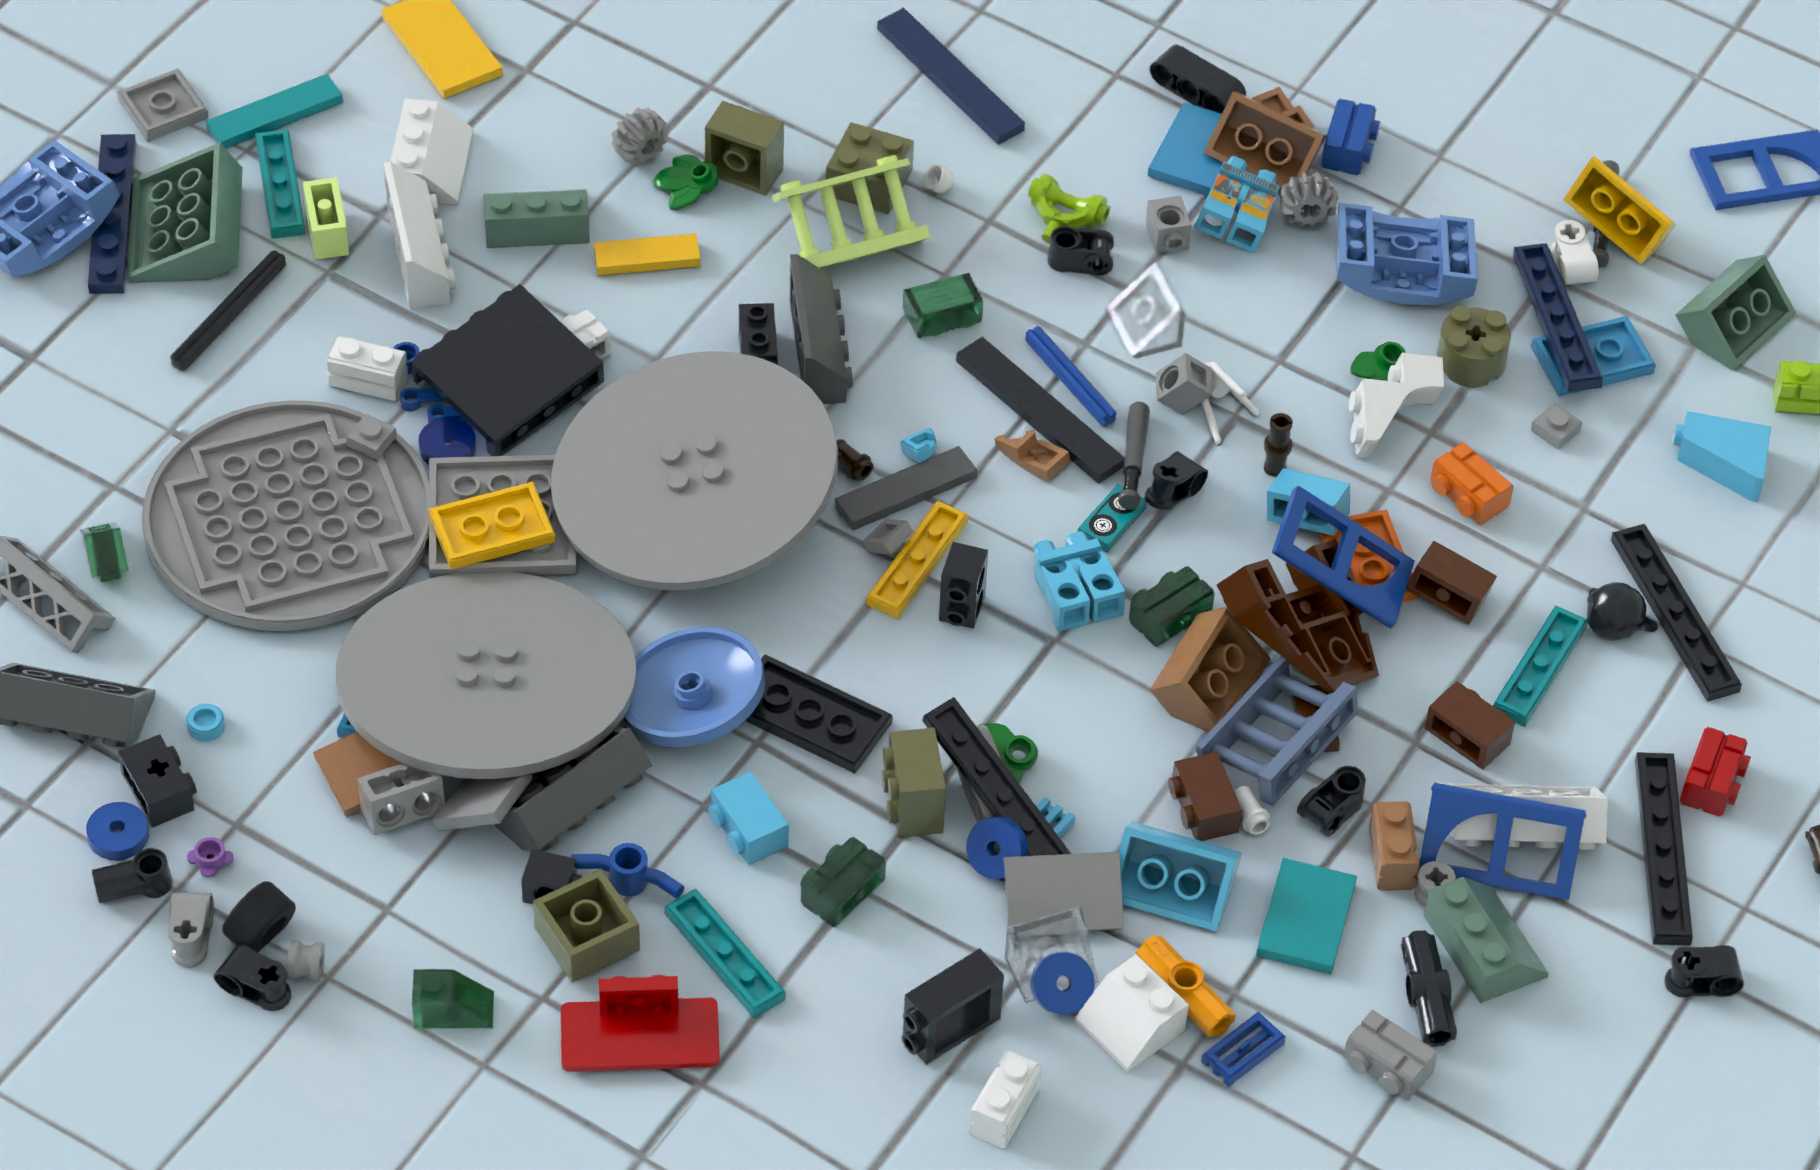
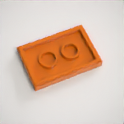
M1387 509L1347 516L1404 553ZM1340 530L1334 536L1318 532L1322 543L1336 539L1339 544L1342 534ZM1357 543L1350 565L1355 580L1354 583L1366 586L1384 583L1391 575L1394 565L1362 544ZM1406 590L1402 602L1416 600L1418 596Z

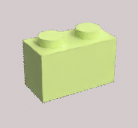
M337 177L303 182L305 209L315 260L349 255L347 226Z

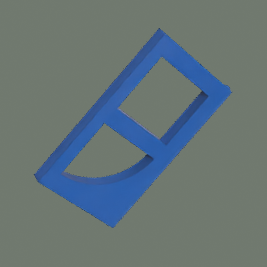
M1818 130L1690 148L1692 161L1715 210L1820 195V180L1783 185L1769 155L1779 154L1800 160L1810 166L1820 176V133ZM1752 156L1766 188L1726 194L1712 162Z
M1299 485L1291 492L1272 549V554L1389 629L1395 625L1415 560ZM1305 508L1342 532L1331 568L1293 545ZM1357 543L1362 544L1394 565L1391 575L1384 583L1366 586L1346 579Z
M1434 783L1431 786L1432 796L1419 869L1427 862L1436 861L1443 841L1457 825L1477 815L1498 814L1488 871L1447 864L1454 870L1456 879L1465 877L1490 886L1569 900L1586 810ZM1514 817L1566 827L1556 884L1503 874Z

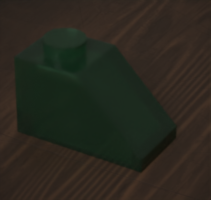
M112 522L80 529L91 577L99 576L100 582L122 578L121 572L129 569L118 524Z
M414 969L412 989L414 1028H493L494 991L454 969Z

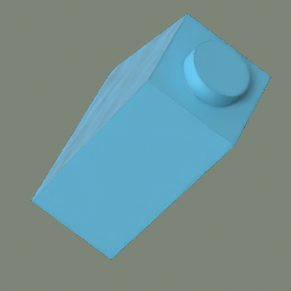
M1687 411L1684 425L1677 424L1673 445L1679 446L1677 460L1748 500L1758 502L1764 481L1771 426Z

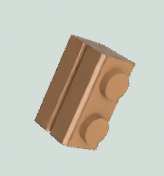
M1407 801L1374 803L1369 823V833L1377 889L1380 891L1414 889L1417 880L1416 875H1418L1419 858L1416 851L1417 844L1411 803Z

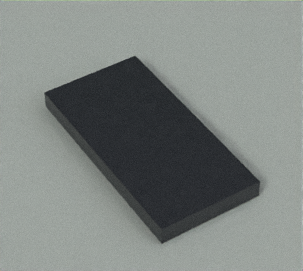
M764 654L761 661L765 671V689L756 709L745 721L855 774L892 724L893 715Z

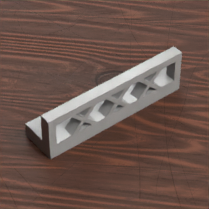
M0 536V556L5 560L6 575L0 576L1 594L72 652L78 653L93 628L109 630L115 620L114 616L22 541L16 538ZM26 577L29 579L30 595L21 597L18 594L17 578ZM50 596L53 599L55 615L46 617L42 614L41 598ZM74 616L81 622V625L74 637L71 638L66 632L65 618Z

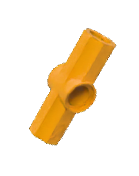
M1153 935L1143 942L1135 954L1189 1004L1187 1015L1208 1038H1217L1225 1033L1228 1027L1235 1021V1013L1204 981L1201 967L1194 962L1185 961L1162 935Z

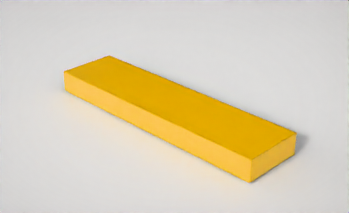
M936 501L868 594L866 605L899 619L968 523V514L940 501Z

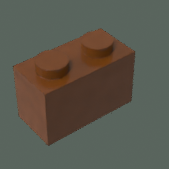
M1433 541L1417 564L1406 590L1469 625L1486 600L1497 576L1438 542Z
M1456 681L1429 706L1425 729L1484 770L1511 744L1515 721L1510 719L1504 711L1496 709L1483 700L1477 692L1466 688Z
M1213 752L1174 761L1173 775L1168 779L1169 791L1173 800L1178 799L1181 805L1182 823L1185 829H1191L1194 839L1205 841L1239 833L1242 809L1218 753Z

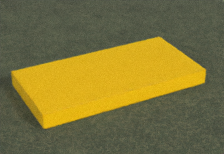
M403 0L382 9V18L443 99L503 76V67L451 0Z

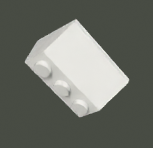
M404 98L390 162L426 180L429 194H436L437 204L458 206L473 137V128L438 101Z

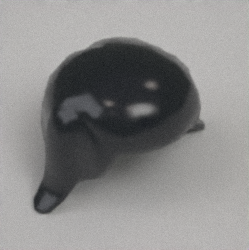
M1612 582L1600 588L1589 590L1587 621L1589 627L1596 635L1607 640H1620L1630 637L1636 631H1657V623L1646 616L1647 607L1645 600L1635 588L1625 583Z

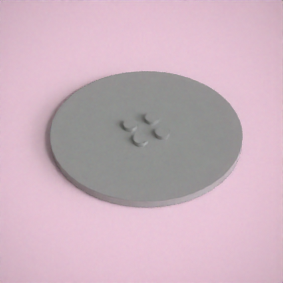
M723 351L685 353L660 359L632 370L613 381L588 401L570 423L559 443L551 472L552 500L558 521L566 538L574 549L598 570L623 582L650 589H703L732 582L761 570L790 551L804 538L823 513L831 497L838 469V447L833 425L823 403L806 383L787 369L773 362L741 353Z
M278 401L245 407L220 416L199 427L177 444L161 462L150 481L143 504L142 522L147 552L158 575L174 594L199 612L216 620L235 626L265 631H296L331 625L365 612L385 597L394 593L419 565L429 545L428 473L416 452L399 434H397L396 439L377 460L348 447L346 436L365 415L359 411L344 406L315 401Z
M519 572L453 573L437 576L404 587L376 603L358 619L344 638L336 663V686L341 707L351 725L367 742L385 755L419 770L468 779H500L533 774L557 767L581 756L602 742L622 721L631 705L636 685V658L632 643L622 625L605 607L583 592L566 584Z

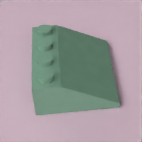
M220 142L133 178L127 279L131 283L210 279L238 268L243 167Z

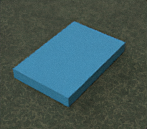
M1184 102L1149 165L1147 176L1208 195L1223 162L1203 152L1222 114Z
M1628 316L1582 327L1602 375V386L1654 373L1656 364ZM1546 337L1533 338L1531 349L1558 397L1580 392H1567Z

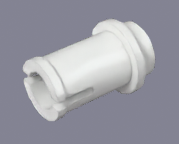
M1250 786L1237 788L1234 793L1242 809L1241 818L1243 820L1241 824L1243 829L1252 835L1265 832L1270 826V813L1266 809H1262Z

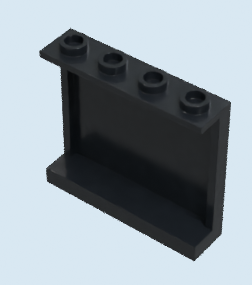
M521 284L511 291L503 292L493 304L484 310L475 312L469 321L458 329L447 332L441 341L431 348L419 352L412 361L414 382L419 384L425 380L486 439L487 452L491 456L505 455L604 382L603 361Z

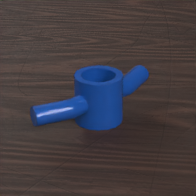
M635 843L618 845L612 850L610 856L603 854H571V858L577 859V869H602L610 872L611 884L618 894L623 896L638 895L644 891L647 883L658 886L676 899L682 895L685 889L684 885L666 873L648 867L646 851Z

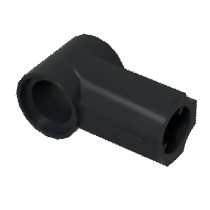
M146 848L140 851L131 861L92 870L99 903L141 893L149 898H159L170 891L173 883L167 857L164 852L156 848Z

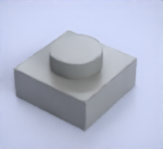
M1554 403L1532 422L1531 431L1556 449H1559L1580 432L1582 421Z
M365 414L346 436L347 446L377 460L396 439V427Z
M885 519L862 542L869 553L891 555L902 549L905 544L904 541L914 531L906 520Z

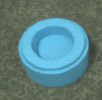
M200 704L193 707L187 714L188 733L198 741L214 740L225 729L224 714L215 705Z

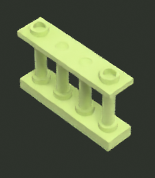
M892 155L876 160L878 164L876 167L801 186L800 180L780 185L781 192L772 196L773 203L785 199L788 200L802 250L798 252L799 256L821 269L931 238L927 224L916 227L915 221L911 222L897 170L910 165L909 158L898 160L897 155ZM880 174L885 176L898 226H895L896 233L885 236L883 230H879L865 178ZM850 182L853 185L866 232L863 235L864 241L852 244L851 238L847 239L833 190L835 186ZM820 191L834 243H831L832 250L820 253L819 247L814 246L801 195Z

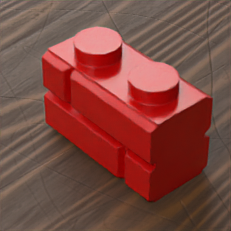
M1711 727L1704 729L1684 782L1680 797L1682 805L1697 810L1702 808L1703 812L1719 817L1724 814L1727 804L1735 805L1741 784L1735 782L1737 776L1745 777L1751 760V756L1745 755L1748 744L1746 739L1732 734L1725 735L1723 731Z

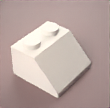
M1135 954L1106 975L1075 1017V1022L1126 1072H1129L1185 1031L1189 1004Z

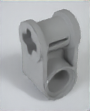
M172 893L168 935L173 943V959L181 966H196L207 956L210 928H212L214 919V899L212 893Z

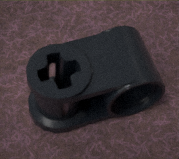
M1067 226L1058 227L1051 233L1047 257L1048 264L1052 269L1059 272L1087 273L1096 276L1108 274L1113 268V258L1110 255V251L1114 246V237L1108 231L1101 229L1088 230ZM1099 239L1101 240V247H1098ZM1096 258H1099L1098 266L1095 264Z
M1176 451L1167 459L1156 463L1152 472L1154 479L1151 487L1146 490L1144 499L1154 508L1161 510L1172 509L1175 505L1188 497L1196 495L1201 490L1207 480L1208 470Z
M1342 766L1336 769L1331 776L1303 797L1297 807V814L1302 818L1308 817L1317 824L1324 836H1331L1363 806L1366 784L1365 774L1354 766Z
M237 944L214 973L213 978L215 982L225 992L233 996H239L262 1007L264 1010L278 1011L287 1006L291 1000V989L286 983L287 971L284 965L257 953L249 946Z
M1728 945L1714 947L1685 946L1678 948L1671 957L1672 968L1668 970L1664 978L1667 990L1678 997H1726L1738 993L1744 987L1737 952ZM1683 957H1686L1684 964H1681ZM1689 980L1688 986L1685 987L1686 981Z

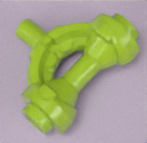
M1042 174L1040 178H1034L1029 187L1028 196L1031 197V203L1037 207L1040 216L1047 225L1041 236L1047 243H1050L1052 231L1058 227L1067 226L1082 229L1087 226L1096 229L1099 224H1105L1110 214V206L1107 205L1106 197L1093 194L1090 197L1078 198L1065 193L1058 186L1057 180L1050 175ZM1059 204L1076 212L1073 214L1061 213L1054 205Z

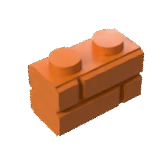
M1464 442L1451 449L1449 453L1446 452L1437 458L1433 463L1430 482L1434 490L1439 495L1449 497L1463 516L1471 517L1478 524L1482 525L1493 518L1494 515H1498L1509 507L1514 486Z

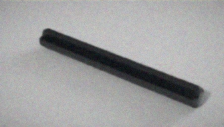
M276 250L271 251L170 355L172 366L174 368L177 367L181 371L186 370L286 266L285 256Z

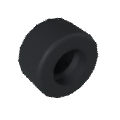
M264 881L251 889L231 910L222 926L223 934L235 945L243 944L249 946L258 953L288 925L296 910L295 903L272 882Z

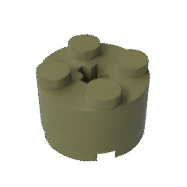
M1456 306L1451 310L1450 315L1443 321L1436 355L1443 358V370L1449 374V380L1461 386L1482 387L1488 385L1489 380L1495 377L1498 379L1502 376L1511 341V331L1506 323L1505 315L1499 311H1489L1476 307Z

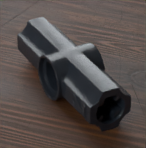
M1426 930L1413 931L1410 935L1402 937L1401 951L1407 971V1000L1410 1007H1415L1422 1041L1430 1044L1431 1047L1445 1046L1449 1041L1455 1040L1457 1034L1450 1004L1452 997L1450 976L1447 969L1442 970L1435 936L1427 933Z

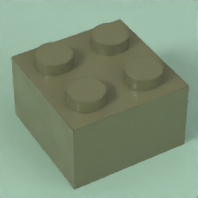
M722 101L705 126V162L713 163L717 167L719 180L767 196L784 170V122Z
M850 122L826 166V179L878 166L876 160L897 155L898 160L909 158L910 165L897 170L903 188L913 169L914 140ZM884 174L865 178L873 209L889 214L893 205ZM852 182L833 187L836 199L858 205Z
M935 727L890 732L889 747L883 748L885 770H882L884 793H889L890 798L887 801L889 823H896L898 838L943 833L946 786Z
M602 869L533 901L534 928L571 983L640 951L639 923Z

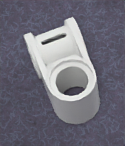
M1573 220L1559 222L1554 231L1556 241L1552 244L1550 252L1564 286L1597 281L1599 275L1598 261L1591 249L1584 227L1579 222Z

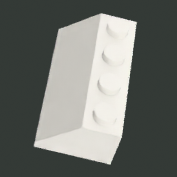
M384 162L387 211L409 309L450 304V289L456 288L453 268L446 269L445 265L450 263L447 243H440V239H444L441 218L435 219L434 214H438L436 194H429L426 180L392 162Z
M1447 783V785L1586 810L1579 849H1595L1596 843L1606 844L1608 798L1596 787ZM1482 814L1471 817L1457 825L1450 832V835L1454 840H1459V845L1482 846V840L1494 841L1498 814ZM1514 817L1508 847H1520V841L1535 842V847L1557 848L1558 842L1564 843L1566 827Z

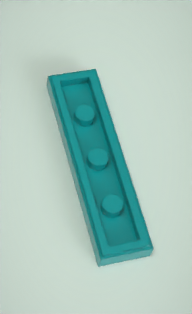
M324 74L206 120V126L216 143L220 142L225 148H229L254 138L255 133L272 131L343 103V96L329 75Z
M289 129L255 133L271 239L306 235Z
M1555 605L1493 703V707L1504 711L1515 723L1525 727L1586 630L1587 619Z
M696 888L664 906L666 917L754 1019L786 1000L784 989Z

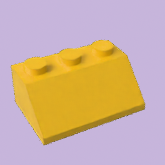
M1595 156L1589 160L1563 199L1640 265L1664 243L1676 226L1670 218Z

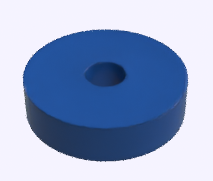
M113 802L103 805L95 810L87 821L86 833L89 846L95 854L104 859L124 860L131 858L142 851L149 839L146 815L140 808L130 803ZM118 829L123 830V831H121V832H119V833H114V832H113V831L118 830Z
M992 817L978 822L972 828L968 835L966 849L971 865L979 874L990 879L1005 878L1004 857L1027 856L1028 844L1023 830L1016 822L1006 817ZM995 842H998L1000 845L999 854L994 850Z
M1056 952L1045 956L1037 963L1032 972L1030 984L1033 997L1039 1006L1053 1014L1067 1015L1078 1012L1083 1008L1094 992L1095 979L1091 967L1083 958L1069 952ZM1060 976H1065L1069 982L1068 988L1064 991L1057 987V980Z

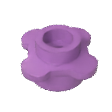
M214 837L201 839L196 843L194 849L190 850L187 854L188 862L197 865L201 869V875L204 877L215 876L216 871L224 865L232 864L234 860L233 853L225 851L223 842Z

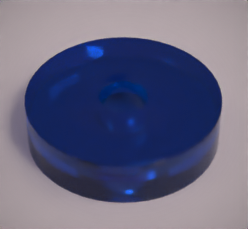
M436 419L428 423L419 434V453L423 461L428 465L429 458L474 457L476 453L475 432L469 424L460 419Z

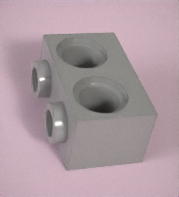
M403 763L357 778L361 812L374 835L436 815L445 804L441 775L419 770Z

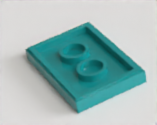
M1283 858L1258 943L1256 956L1331 974L1357 876Z

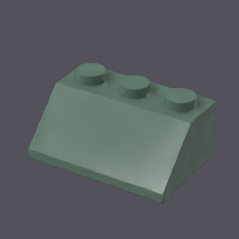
M587 189L483 194L486 248L590 243Z
M1761 255L1738 259L1733 262L1675 316L1693 346L1729 369H1735L1795 315L1796 311L1767 257Z
M1461 877L1429 889L1424 917L1480 1003L1548 977V971L1492 886Z

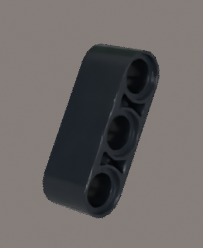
M1180 45L1171 46L1149 68L1154 81L1163 88L1192 105L1220 114L1223 113L1232 92H1238L1246 96L1244 85L1236 77Z

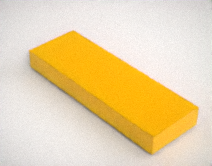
M696 233L594 242V255L598 276L700 267V253Z

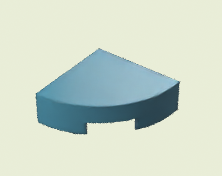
M927 428L900 441L902 452L918 463L927 460L937 449L935 434L931 428Z

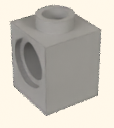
M1175 196L1148 200L1146 227L1155 252L1162 253L1188 249L1191 222L1182 197Z
M1184 353L1156 372L1157 400L1183 415L1212 395L1211 367Z

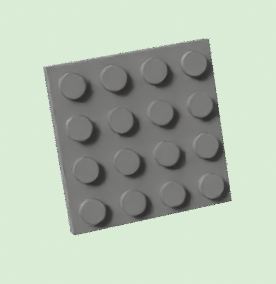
M555 454L429 458V508L533 482L555 533V543L450 570L429 517L430 578L453 573L519 572L531 575L576 574V550L566 538L560 526L552 500L551 472Z

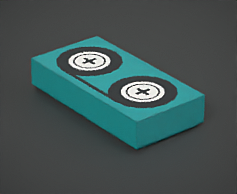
M1119 484L1113 488L1078 528V532L1083 531L1089 540L1097 538L1101 545V550L1107 553L1147 508V502L1141 496L1137 508L1132 510L1122 508L1119 505L1118 497L1124 487Z

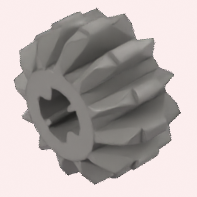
M638 107L631 115L626 113L625 119L617 122L618 129L611 133L613 137L611 144L614 150L632 166L638 163L643 166L650 158L655 160V155L658 152L664 151L663 145L670 139L667 135L670 129L666 122L649 107L643 110Z
M1303 171L1300 178L1290 176L1289 184L1282 185L1281 200H1279L1280 208L1283 210L1288 223L1296 222L1299 228L1310 224L1314 229L1317 222L1327 224L1328 216L1335 215L1338 195L1329 177L1321 178L1318 171L1312 176H1308Z

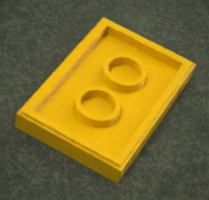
M533 482L429 508L430 520L450 570L555 543V533Z

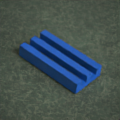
M1257 1012L1203 1053L1201 1062L1206 1067L1208 1065L1212 1066V1072L1217 1077L1221 1075L1224 1078L1223 1082L1229 1087L1283 1046L1286 1036L1261 1013ZM1261 1026L1263 1028V1030H1261L1251 1039L1246 1040L1244 1043L1238 1046V1049L1232 1052L1225 1059H1223L1222 1061L1218 1059L1221 1055H1223L1225 1052H1227L1229 1049H1231L1233 1046L1239 1043L1242 1039H1244L1258 1027Z

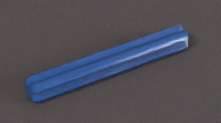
M1040 326L1027 330L1025 341L1096 421L1104 427L1114 423L1117 414L1116 410Z

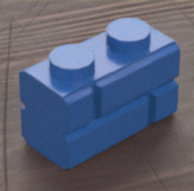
M1337 100L1323 146L1321 165L1324 169L1334 171L1341 169L1343 173L1358 175L1361 173L1363 163L1370 164L1374 144L1369 142L1370 140H1377L1381 121L1375 120L1376 108L1374 105L1364 103L1357 105L1355 101Z

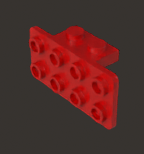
M653 975L651 977L627 978L615 976L612 978L599 979V1001L566 1002L561 1006L562 1069L566 1072L715 1067L720 1062L718 1003L714 998L678 999V976Z

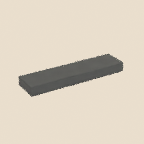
M960 446L841 495L835 498V507L851 529L855 530L977 478V469Z

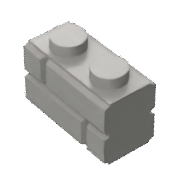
M1371 1010L1363 1019L1361 1025H1358L1349 1035L1343 1058L1347 1060L1349 1066L1354 1071L1360 1074L1367 1073L1377 1079L1386 1092L1392 1095L1400 1094L1407 1100H1410L1421 1084L1423 1085L1433 1073L1438 1051L1376 1011Z

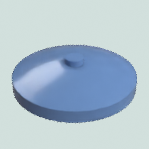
M694 627L665 635L650 643L635 655V692L631 705L623 719L628 728H631L632 732L638 737L660 746L689 747L718 739L741 725L753 713L763 696L766 678L759 653L754 645L745 637L723 628Z

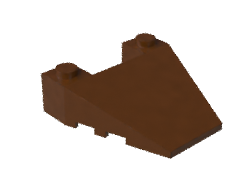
M1336 539L1313 545L1304 552L1331 568L1338 542ZM1269 559L1246 565L1216 584L1225 605L1236 621L1329 694L1335 692L1343 682L1354 686L1379 676L1369 634L1362 633L1358 617L1363 611L1290 564L1286 563L1285 565L1298 591L1289 594L1285 593ZM1350 567L1346 579L1355 582Z

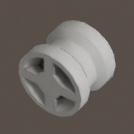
M1438 861L1427 862L1422 865L1418 871L1414 893L1417 902L1421 906L1426 907L1429 889L1437 887L1436 882L1442 885L1455 880L1454 870L1449 865Z
M292 940L287 959L288 979L297 980L300 976L309 977L311 981L320 982L325 961L324 943L315 942L310 946L303 945L301 941Z

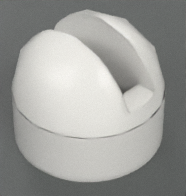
M941 164L932 165L924 177L925 187L935 193L943 194L947 192L948 188H952L954 184L953 174Z

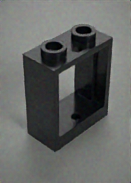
M980 948L905 994L902 1042L912 1055L917 1054L926 1065L1001 1018L1004 974Z

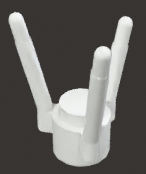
M1218 362L1206 363L1207 366L1211 367V396L1221 398L1230 391L1253 415L1258 416L1260 414V411L1245 396V391L1227 375ZM1207 398L1202 401V406L1214 442L1220 444L1219 430L1209 399Z

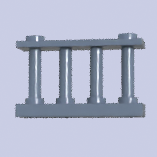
M1280 656L1272 665L1265 668L1257 682L1208 734H1204L1200 738L1196 746L1197 756L1217 752L1222 762L1256 777L1259 783L1261 801L1274 806L1358 714L1356 687L1343 682L1334 693L1327 695L1290 678L1289 662ZM1282 691H1285L1320 708L1313 716L1306 718L1273 703V701ZM1263 714L1298 730V732L1291 739L1284 741L1252 726V724ZM1242 737L1277 755L1269 763L1262 764L1229 748Z

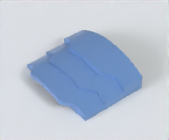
M53 140L28 159L29 163L23 164L13 176L0 186V268L12 277L23 276L44 269L74 251L102 224L120 196L113 180L56 140Z
M1347 203L1338 204L1336 270L1337 280L1366 296L1406 305L1445 304L1474 296L1478 280L1474 219L1440 215L1439 219L1402 218L1375 212L1372 206Z

